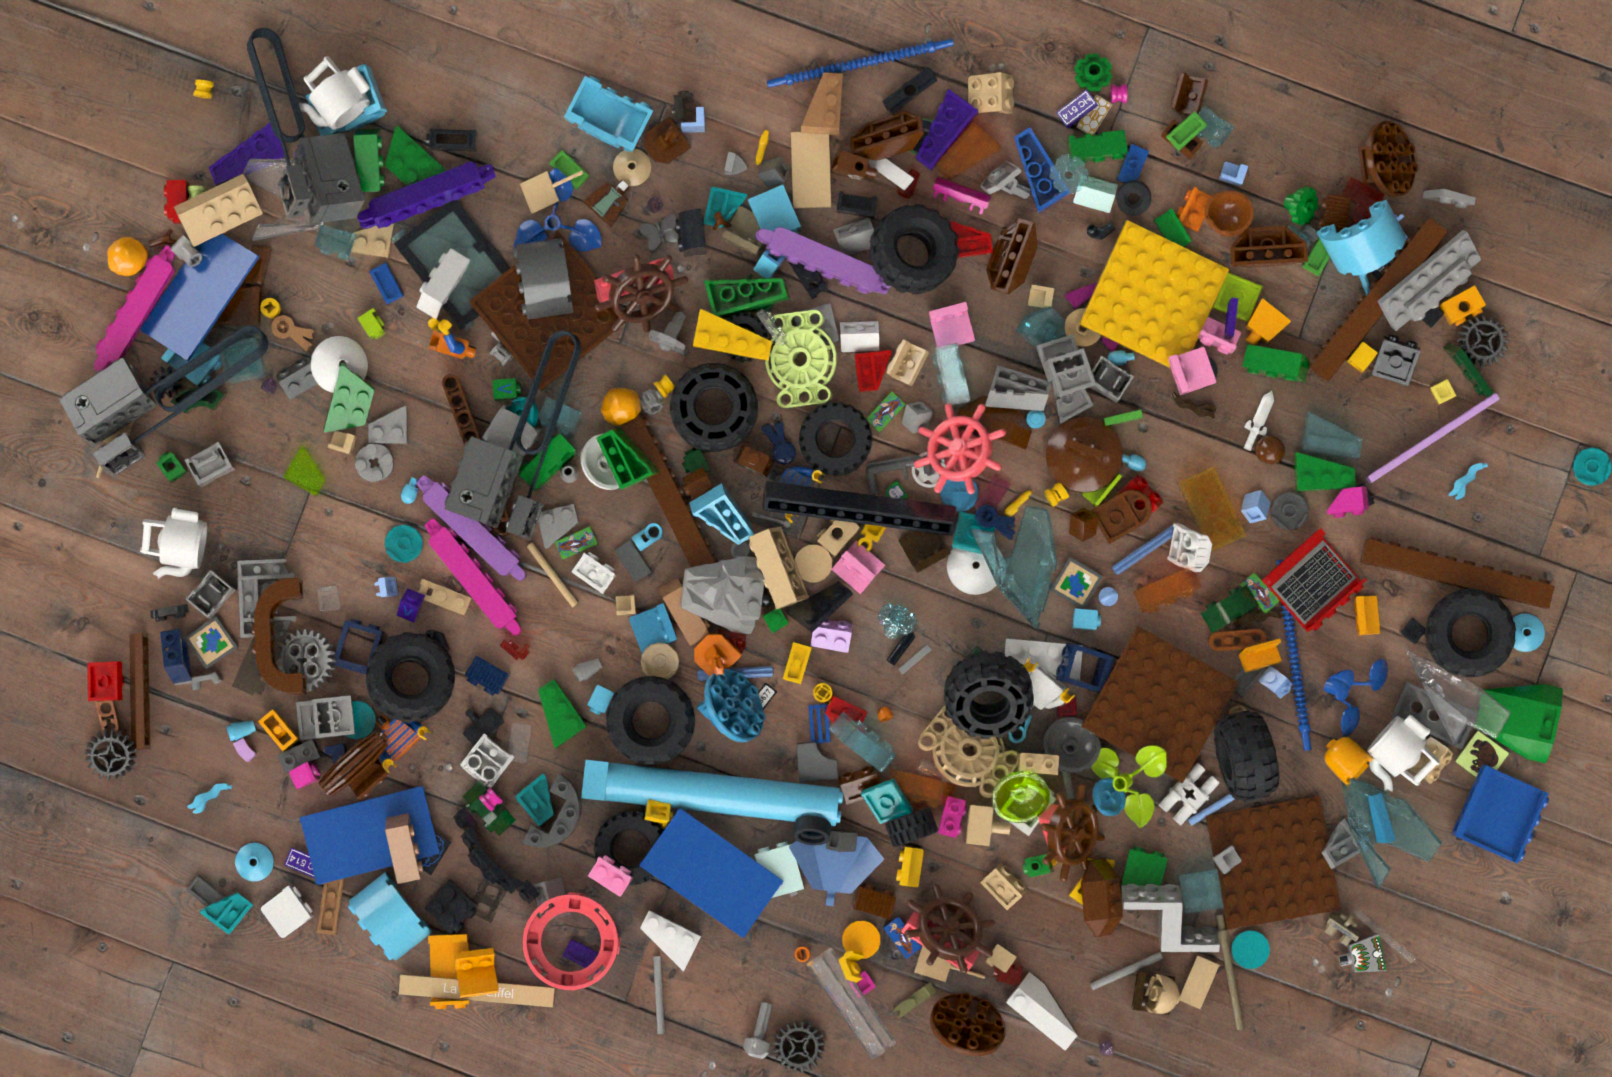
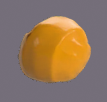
M122 237L114 241L107 250L109 269L118 275H135L148 261L146 247L133 237Z
M622 387L610 389L604 396L600 409L604 419L612 426H618L634 419L641 411L638 393L632 389Z

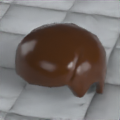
M1266 435L1258 440L1255 445V453L1261 462L1275 465L1284 458L1285 446L1278 437Z

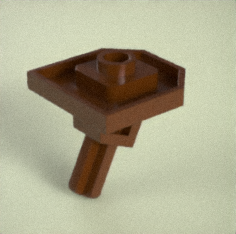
M670 116L646 132L644 147L654 162L669 164L691 149V146Z

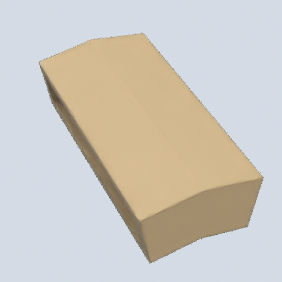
M1197 956L1180 995V1001L1201 1009L1219 965Z

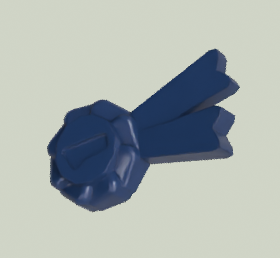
M783 422L779 424L774 423L775 432L770 424L767 423L766 427H761V430L774 445L772 451L774 460L782 465L793 462L796 450L793 444L785 441Z
M987 504L976 510L975 520L979 526L986 529L995 527L1008 540L1013 539V535L1016 532L1011 528L1015 527V518L998 516L995 508Z

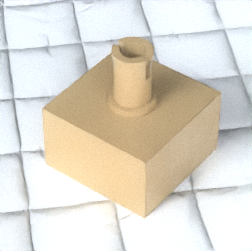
M969 805L965 843L990 846V836L992 833L1009 835L1011 823L993 821L994 807Z

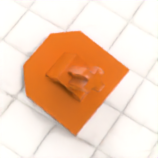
M708 634L694 648V662L708 676L712 673L723 675L724 669H729L742 656L722 634Z

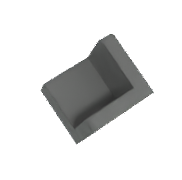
M779 156L763 161L757 175L767 187L785 183L791 169L783 158Z
M844 829L831 830L830 840L826 843V849L837 852H855L858 832Z

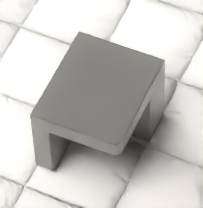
M922 401L906 404L902 424L911 433H918L920 427L928 429L933 411Z
M1233 845L1212 857L1222 874H1226L1231 868L1241 862Z

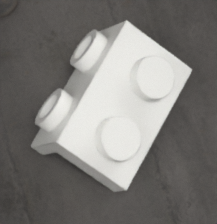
M589 552L588 555L583 553L572 573L604 594L616 577L613 573L615 569L606 563L604 566L598 563L599 558Z

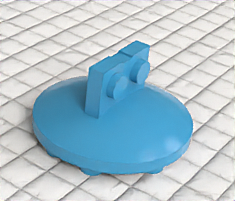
M724 669L723 675L712 673L705 684V700L698 703L697 709L728 738L737 742L753 740L761 733L766 719L761 700L758 696V689L741 672L738 673L731 669Z

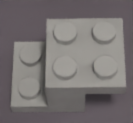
M1073 334L1036 346L1048 383L1054 382L1058 397L1096 385L1084 348L1078 350Z
M351 695L296 702L300 741L355 734Z

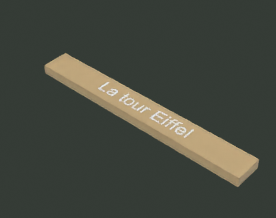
M401 974L399 994L553 1007L555 987L498 983V993L462 998L460 997L457 979Z

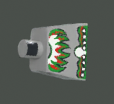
M1373 934L1347 946L1349 953L1338 955L1340 966L1351 965L1353 972L1386 971L1379 934Z

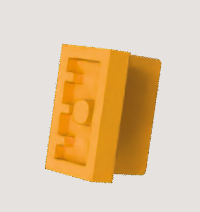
M493 948L455 953V970L460 997L499 992L494 967Z

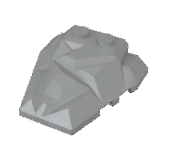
M737 556L734 559L721 560L717 563L685 569L680 607L731 632L751 634L755 627V620L760 618L764 589L763 580L765 579L762 571L757 567V558Z

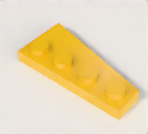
M700 309L693 347L769 361L772 341Z

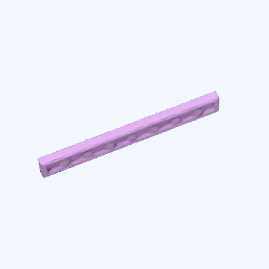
M1494 393L1367 476L1366 480L1371 484L1500 398Z

